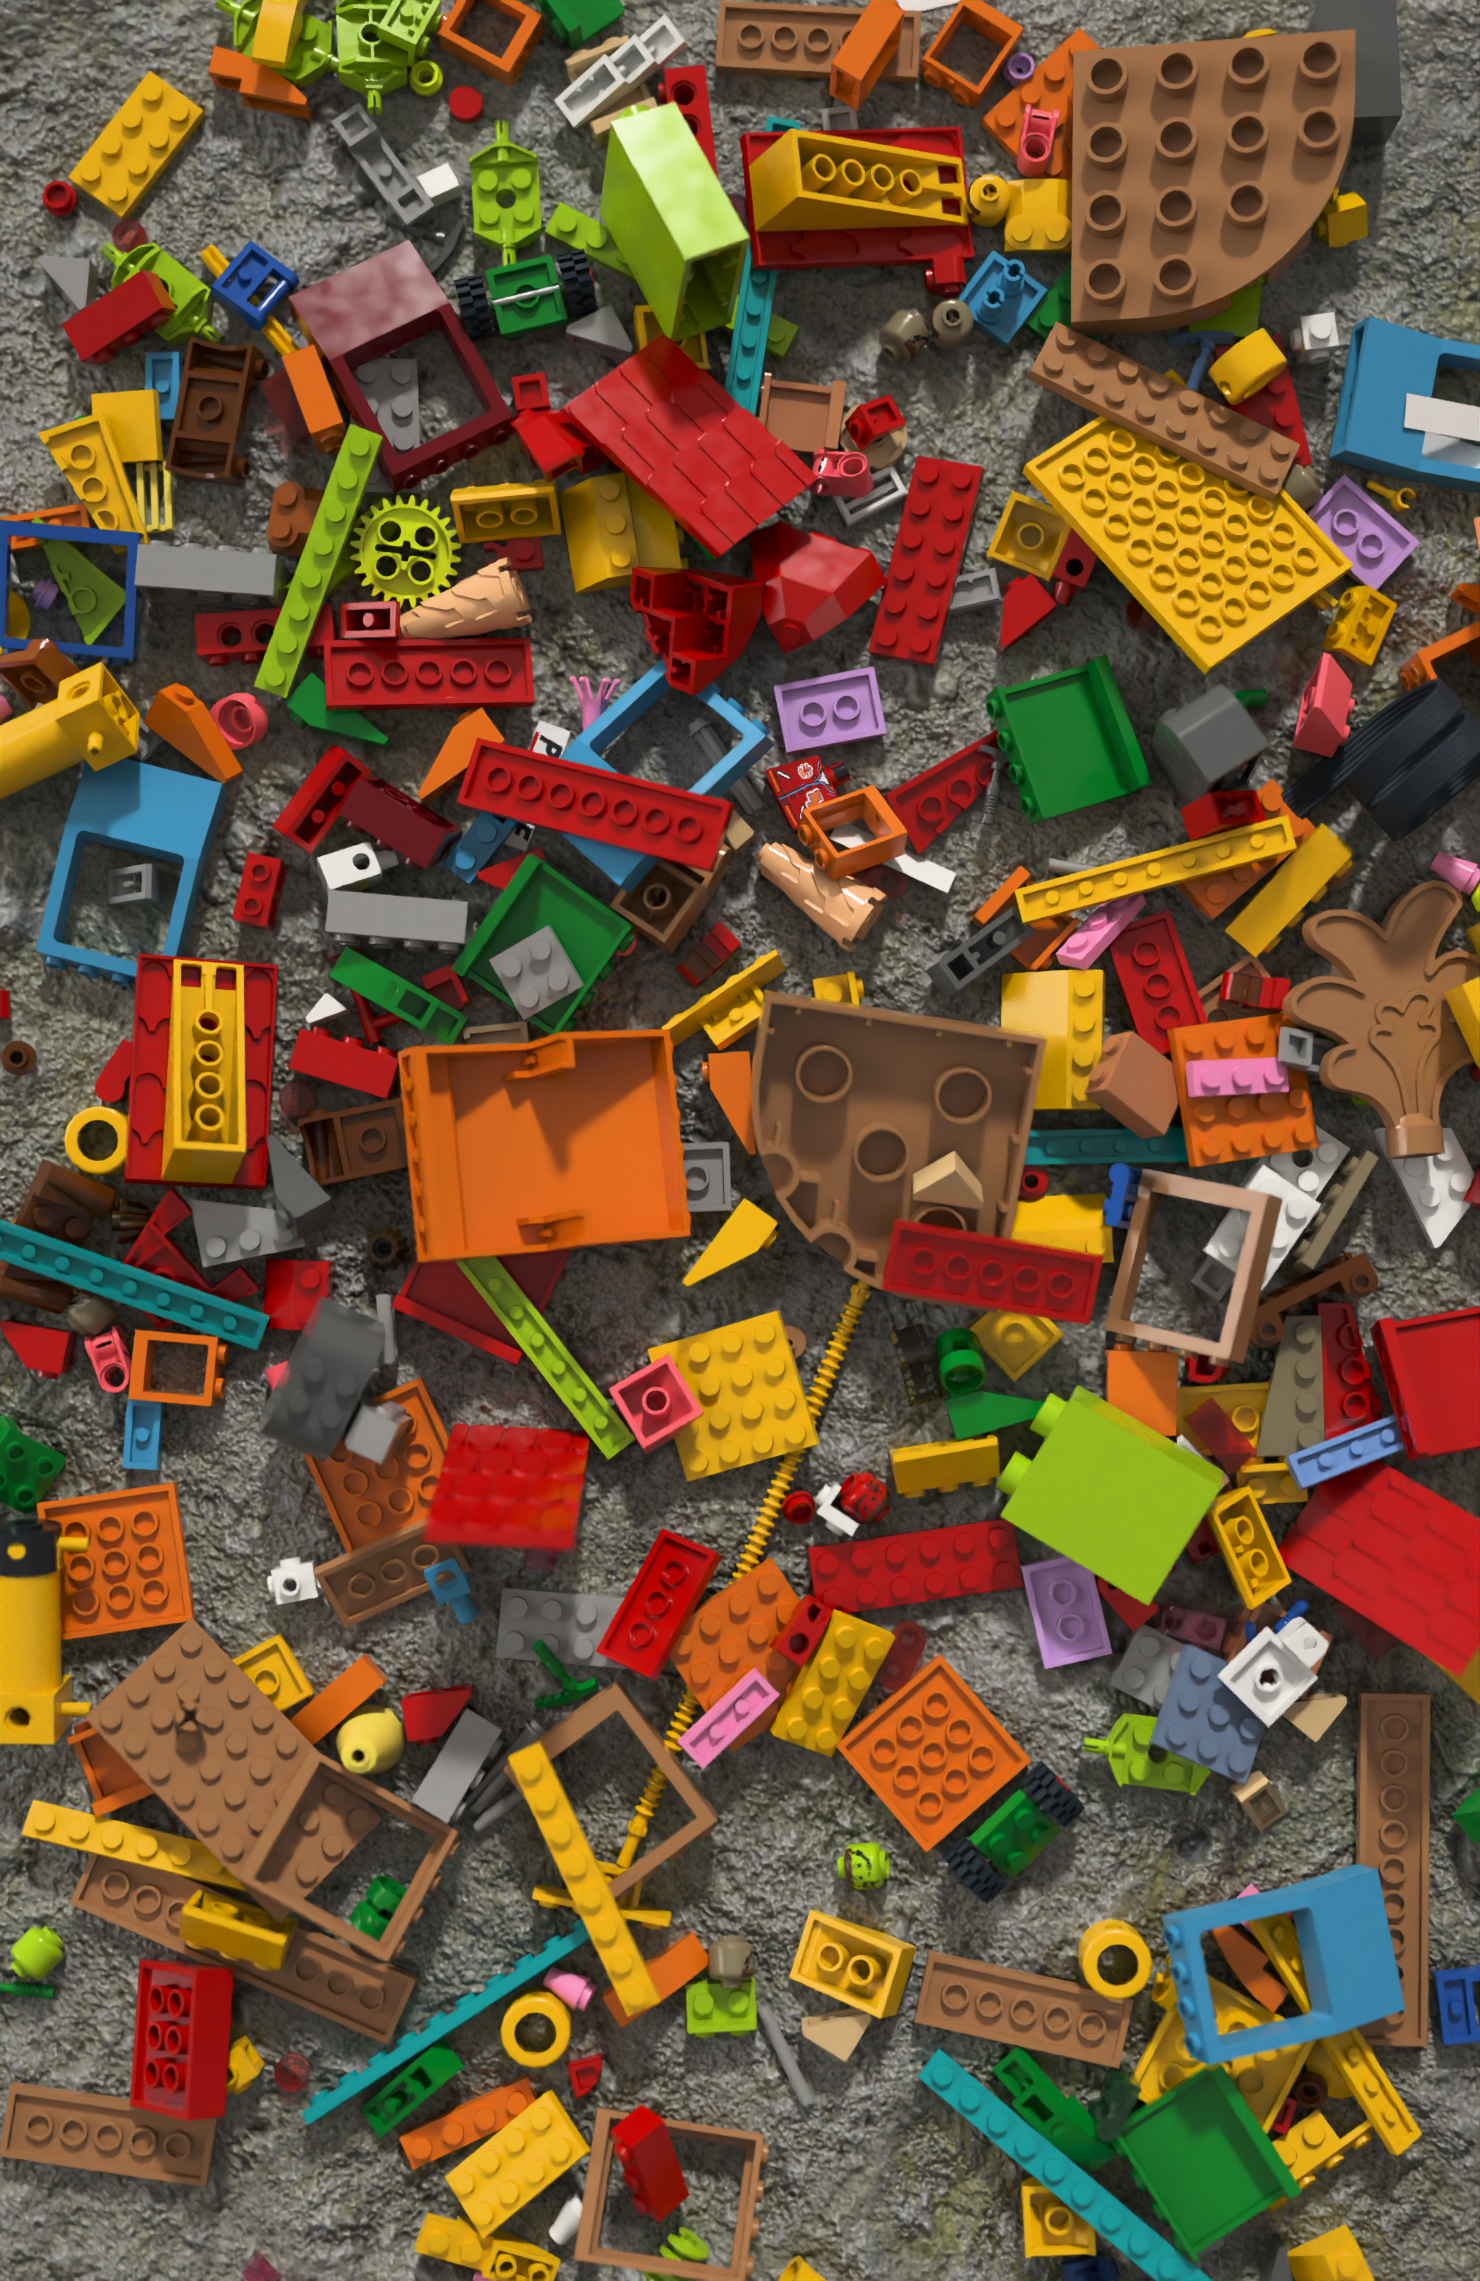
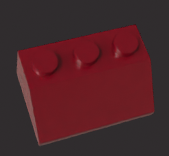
M379 776L358 778L338 813L347 819L345 824L359 833H364V831L376 837L374 842L378 846L390 852L393 849L397 850L405 856L403 860L407 864L418 870L435 867L463 831L454 823Z

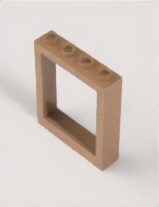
M1143 1168L1104 1330L1116 1332V1340L1136 1344L1137 1338L1147 1340L1146 1347L1164 1352L1167 1351L1168 1345L1177 1347V1355L1196 1360L1199 1353L1209 1355V1363L1229 1367L1230 1361L1243 1364L1283 1199L1269 1193ZM1160 1193L1251 1212L1219 1343L1129 1321Z
M617 1678L529 1745L541 1740L551 1760L618 1710L696 1815L695 1819L608 1883L618 1903L631 1892L630 1886L639 1879L645 1882L659 1871L658 1865L667 1858L673 1861L681 1856L688 1848L686 1844L696 1836L701 1840L709 1835L716 1828L714 1823L717 1821V1812ZM508 1760L503 1770L527 1801Z
M311 1748L235 1879L379 1960L388 1962L390 1957L396 1959L406 1942L402 1935L408 1924L414 1926L424 1908V1906L420 1905V1902L425 1892L432 1893L438 1884L441 1874L437 1870L443 1859L449 1861L459 1844L458 1841L454 1840L458 1831ZM319 1774L324 1775L435 1838L379 1941L262 1876Z
M598 2108L574 2260L706 2281H745V2279H751L754 2256H748L750 2240H757L759 2218L753 2217L755 2202H762L764 2181L758 2180L760 2165H767L769 2143L763 2142L764 2134L661 2118L665 2122L669 2136L746 2148L730 2268L597 2247L614 2142L610 2131L630 2114Z

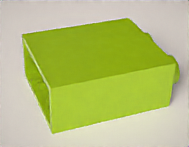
M672 102L654 109H649L645 105L632 106L620 113L614 122H611L599 213L665 336L673 342H677L731 323L750 237L676 103Z
M1079 1385L1076 1386L1067 1402L1050 1393L1029 1428L1045 1438L1033 1460L1015 1451L995 1485L997 1489L1010 1496L1000 1516L1148 1606L1220 1490L1224 1472Z

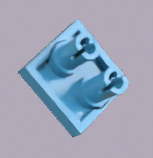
M993 250L958 296L957 300L966 303L971 309L975 326L1007 348L1023 327L1025 321L1046 296L1048 289L1025 273V267L1021 261L1014 259L1008 261Z

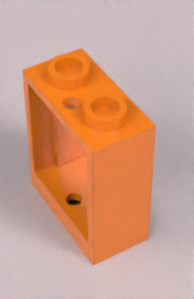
M454 0L455 5L449 15H443L437 30L442 50L512 88L545 31L542 14L517 0H480L521 23L500 59L457 35L459 28L476 0Z
M871 0L831 63L829 94L856 111H859L901 43L905 11L901 9L897 2L894 0Z
M961 0L924 55L920 74L923 75L930 85L937 88L942 87L950 92L958 103L964 106L970 105L977 110L1007 64V60L1020 45L1024 27L982 0ZM963 23L1003 48L977 87L938 62Z
M315 345L282 355V360L318 454L334 455L339 453L347 431Z
M874 785L802 810L800 826L797 829L801 843L809 847L818 867L821 870H825L832 881L904 855L908 831ZM863 818L877 839L837 853L823 832Z
M152 1329L135 1330L128 1399L210 1407L218 1405L219 1399H223L225 1393V1379L221 1378L222 1364L226 1365L228 1361L229 1345L224 1344L223 1338L208 1334ZM156 1340L208 1345L204 1395L151 1391Z

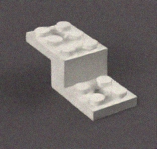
M1317 1125L1319 1148L1307 1150L1310 1160L1305 1167L1301 1168L1295 1165L1292 1159L1294 1152L1259 1157V1161L1254 1163L1239 1185V1188L1269 1193L1283 1199L1261 1291L1321 1204L1316 1201V1198L1350 1150L1349 1147ZM1231 1208L1202 1251L1236 1274L1243 1246V1238L1251 1212Z

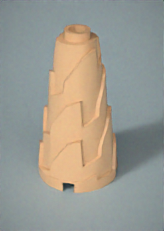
M508 557L499 559L495 563L478 570L477 574L460 581L453 588L420 602L421 605L400 615L399 639H454L461 636L479 635L498 629L505 630L530 624L532 616L523 617L522 612L530 610L519 575L516 569L508 572L505 568L512 565V561Z
M777 842L772 845L766 843L756 857V861L760 863L758 867L761 870V874L781 889L796 906L804 911L824 932L835 939L841 948L849 953L857 947L852 943L854 937L856 936L860 940L864 939L884 908V905L880 902H885L888 899V896L879 889L871 888L851 876H845L832 881L825 870H821L818 867L816 861L811 860L783 843L781 845Z

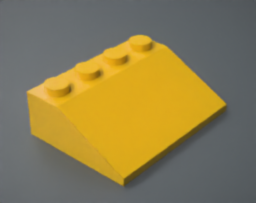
M1057 970L1002 974L1001 1027L1040 1033L1046 1038L1034 1111H1104L1101 1106L1084 1094L1089 1083V1075L1100 1059L1103 1052L1102 1046L1105 1042L1104 971Z

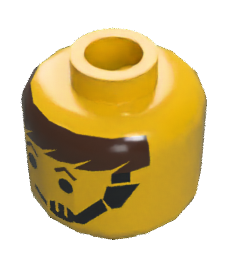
M991 174L981 175L973 180L968 187L965 200L966 210L973 223L982 227H990L1003 220L1011 198L1010 189L1006 182L999 176Z

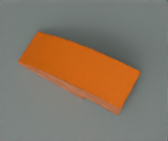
M214 46L209 74L215 87L239 92L245 107L311 120L312 111L307 98L284 77L266 65L252 63V58Z
M365 1652L289 1721L314 1745L382 1686L388 1677Z
M1233 1925L1211 1929L1210 1931L1222 1955L1239 1980L1260 2003L1274 2013L1290 1991L1281 1979L1264 1967L1270 1959L1265 1950Z
M694 1931L644 1961L661 1997L660 2002L709 1965V1956ZM613 1985L606 1988L603 1993V2000L620 2028H623L658 2004L656 2003L628 2017Z

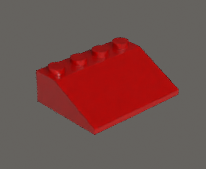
M151 1959L139 1960L130 2106L185 2121L224 2117L225 2103L228 2096L226 2081L227 2066L230 2061L228 2047L229 2031L232 2025L233 1967L207 1963Z

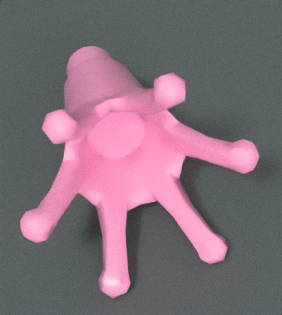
M582 676L579 678L583 693L576 677H570L569 681L575 687L581 706L583 731L607 710L614 690L621 684L620 679L617 678L613 681L606 694L611 680L603 678L597 697L593 698L587 677Z

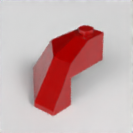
M528 408L518 413L514 421L510 423L513 435L532 468L538 466L547 483L574 468L581 477L606 462L611 470L618 467L561 414L560 410L533 412L531 408Z
M778 520L750 534L754 581L763 584L761 607L767 625L784 654L816 640L846 620L886 583L887 579L872 551L859 546L855 549L837 542L838 539L814 531L808 533L793 528V524Z
M632 567L630 603L635 614L641 613L646 623L647 629L644 633L654 654L661 655L667 668L664 675L669 686L691 695L699 694L742 654L760 619L763 584L742 576L706 570Z

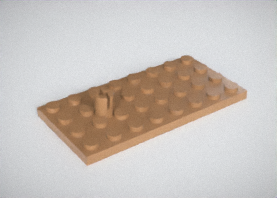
M192 1617L84 1717L234 1878L238 1875L306 1754L311 1748L316 1750ZM319 1774L262 1876L304 1899L382 1819L361 1796ZM237 1880L278 1924L292 1912L289 1908Z

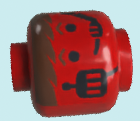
M867 1472L861 1474L853 1473L841 1484V1489L838 1493L840 1495V1507L861 1524H867L873 1520L879 1522L890 1509V1506L887 1504L890 1497L889 1490L872 1474Z

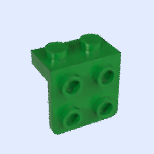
M532 0L540 13L544 12L550 20V26L559 40L563 39L571 51H574L624 16V6L620 0Z
M2 1414L0 1417V1502L24 1514H30L37 1506L36 1503L40 1502L66 1464V1459L63 1454L21 1433L15 1421Z

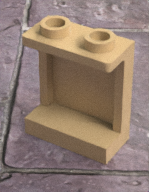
M611 37L605 40L599 47L589 51L586 49L579 50L572 54L565 61L570 83H574L604 54L610 57L629 40V37ZM645 82L605 111L587 121L597 148L608 145L611 122H614L617 116L624 110L635 105H645L649 109L658 107L654 96H650Z

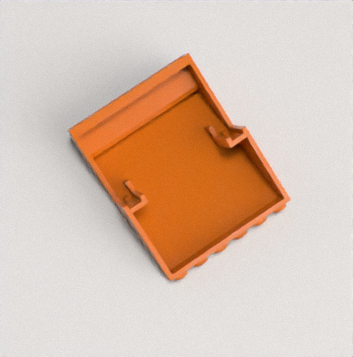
M669 1029L559 1032L528 1043L416 1046L399 1051L398 1060L418 1263L441 1261L442 1263L669 1240L691 1236V1215L688 1211L686 1195L688 1183L684 1176V1147L681 1143L679 1128L681 1115L677 1108V1079L674 1074L672 1060L674 1048L670 1040Z

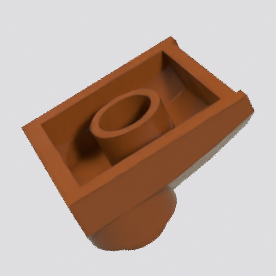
M296 482L283 483L276 489L267 527L269 550L273 551V554L301 558L325 490L304 488Z
M45 638L32 639L24 651L0 656V676L32 709H35L37 702L47 704L57 699L60 681L80 672V669L69 662L58 650L54 642Z

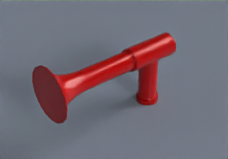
M361 947L352 950L358 952V950H360ZM341 953L327 958V960L337 962ZM350 989L368 1045L383 1040L380 1029L403 1021L407 1022L392 1012L375 1017L367 998Z

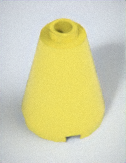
M376 1704L363 1705L353 1710L342 1720L336 1734L337 1751L345 1767L354 1773L364 1775H377L392 1768L402 1756L406 1743L405 1729L402 1723H400L391 1710Z

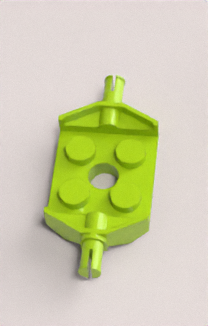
M217 0L216 9L233 17L234 47L236 51L251 58L263 0H245L242 4H237L231 0ZM303 12V28L286 69L269 67L300 87L314 84L325 72L329 74L330 70L339 74L338 58L334 54L335 31L332 21L329 20L326 24Z
M341 0L336 5L339 83L366 95L368 114L374 116L375 103L377 116L382 113L381 95L407 84L406 51L382 39L376 42H368L362 36L366 33L377 34L378 26L393 0Z
M499 120L494 122L496 139L494 144L470 157L469 164L471 168L474 237L487 247L500 250L503 266L509 265V259L510 264L516 263L518 249L532 244L542 235L537 154L509 141V123L502 120L503 133L501 134ZM510 194L516 199L515 204L507 209L500 207L497 203L502 195Z
M110 242L105 244L107 249L103 247L101 254L114 263L116 267L111 280V291L141 270L156 273L161 282L168 285V295L177 311L168 317L169 321L167 324L154 331L165 339L170 347L188 341L189 337L202 336L211 343H223L224 336L211 327L209 323L214 296L210 294V288L155 243L140 245L128 254L120 252Z
M1124 1713L1114 1724L1108 1737H1104V1740L1084 1737L1082 1751L1106 1756L1118 1786L1128 1784L1184 1791L1195 1796L1211 1773L1210 1770L1167 1751L1160 1760L1154 1761L1149 1758L1148 1750L1152 1745L1149 1744L1158 1717Z

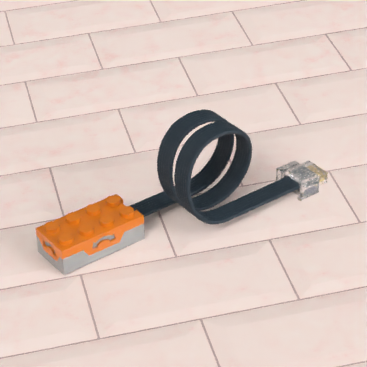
M1433 679L1405 693L1374 715L1348 737L1344 746H1338L1332 758L1324 757L1285 792H1283L1273 778L1256 791L1266 821L1288 815L1296 847H1298L1316 829L1307 817H1304L1346 782V788L1365 810H1371L1379 806L1374 813L1373 819L1392 841L1397 842L1420 827L1480 775V723L1470 711H1460L1462 701L1448 687L1444 680ZM1290 853L1174 884L1172 887L1206 925Z

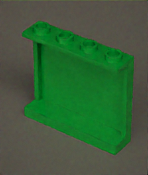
M1107 654L1094 658L1086 665L1002 689L1001 685L996 686L985 696L988 716L994 720L998 731V745L1006 754L1009 762L1008 771L1010 779L1017 785L1021 796L1020 807L1023 814L1028 817L1030 825L1140 792L1152 784Z
M529 854L451 969L462 977L467 975L518 1011L489 960L550 925L582 979L584 986L528 1019L550 1035L559 1032H571L577 1022L573 1019L577 1010L580 1007L584 1010L588 1007L596 995V992L592 989L597 981L600 979L604 982L616 966L611 961L617 952L624 953L633 942L635 936L631 932L635 925L536 854Z
M1221 2063L1205 2065L1112 2126L1116 2138L1111 2142L1122 2160L1129 2157L1136 2168L1131 2172L1142 2192L1149 2189L1156 2200L1151 2203L1156 2215L1162 2224L1169 2221L1176 2232L1171 2235V2238L1182 2255L1189 2253L1194 2262L1199 2260L1198 2252L1286 2194L1292 2199L1302 2193L1295 2178Z

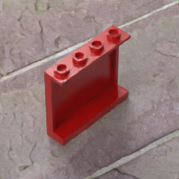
M561 1250L497 1258L542 1316L571 1251ZM416 1257L400 1294H396L391 1307L515 1365L520 1364L525 1353L457 1263L455 1261L418 1263V1258Z
M1480 1306L1393 1322L1392 1317L1379 1319L1369 1330L1408 1462L1480 1449Z

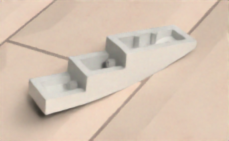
M664 14L640 37L634 34L610 57L604 54L554 101L576 129L637 88L682 51L688 43L671 20Z

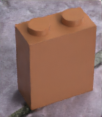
M1133 1031L1111 1035L1102 1046L1103 1052L1096 1067L1089 1075V1083L1084 1094L1141 1139L1165 1135L1179 1103L1173 1063Z

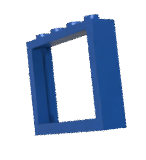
M0 520V647L4 648V655L24 651L32 640L8 637L11 537L16 536L128 547L123 647L52 642L57 645L61 653L73 654V661L94 662V656L108 657V664L129 665V659H139L142 593L136 588L134 583L138 544H144V534Z

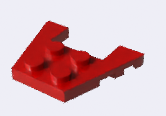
M173 1186L167 1191L122 1262L230 1302L247 1295L248 1297L254 1295L261 1289V1286L241 1264L215 1285H211L166 1234L192 1213L191 1207ZM141 1310L158 1330L178 1323Z

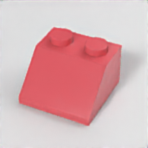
M1323 652L1302 693L1292 747L1332 758L1338 746H1344L1348 739L1350 726L1345 725L1346 719H1349L1355 699L1350 698L1351 681L1331 654Z
M669 1354L609 1388L611 1397L645 1455L676 1438L704 1414Z

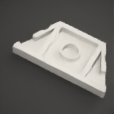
M1386 1128L1374 1129L1372 1131L1431 1248L1440 1247L1471 1206L1463 1201L1475 1176L1452 1128H1442L1444 1154L1409 1159H1388L1385 1137Z

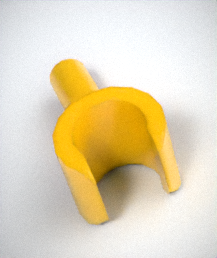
M1369 480L1366 488L1389 499L1392 509L1397 512L1410 508L1401 502V496L1410 500L1416 497L1415 492L1410 488H1403L1397 492L1372 480Z

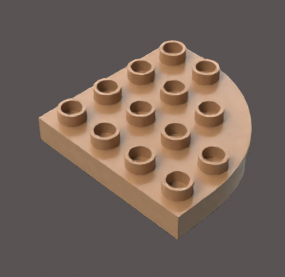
M1356 29L1073 51L1072 330L1084 336L1129 334L1169 330L1197 323L1230 309L1231 295L1246 288L1260 277L1269 285L1295 261L1311 242V228L1327 203H1334L1347 169L1352 146L1355 110Z
M764 990L750 1083L751 1115L757 1148L764 1168L774 1187L777 1199L791 1221L810 1243L815 1241L828 1254L840 1261L847 1273L881 1290L894 1218L1010 1238L1046 1038L1040 1033ZM955 1151L981 1183L983 1196L982 1210L913 1200V1174ZM883 1290L900 1297L922 1302L997 1313V1309Z

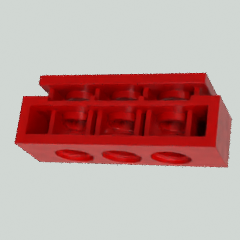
M704 65L663 69L664 83H658L660 105L676 103L718 179Z

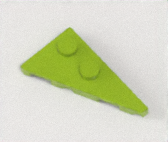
M36 516L31 521L32 523L46 524ZM38 539L50 561V567L59 587L68 600L71 613L75 616L80 626L85 643L95 645L125 608L126 590L69 542Z

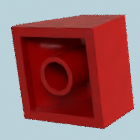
M266 1259L263 1313L270 1315L266 1328L303 1330L320 1295L334 1301L335 1261Z

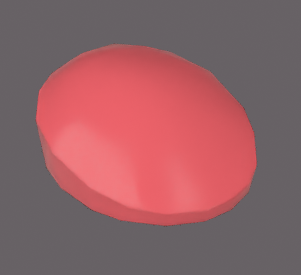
M234 693L219 700L209 712L231 750H239L256 744L264 737L268 728L267 712L263 704L256 697L248 693Z

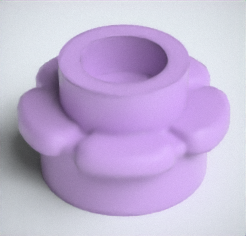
M1020 52L1012 55L1007 60V65L1003 68L1004 78L1009 80L1012 86L1016 87L1019 83L1027 81L1032 76L1035 62L1026 53ZM1017 69H1022L1023 73H1017Z
M50 578L47 583L40 580L31 595V598L36 600L35 608L40 606L49 611L61 590L58 585L53 583L54 579Z

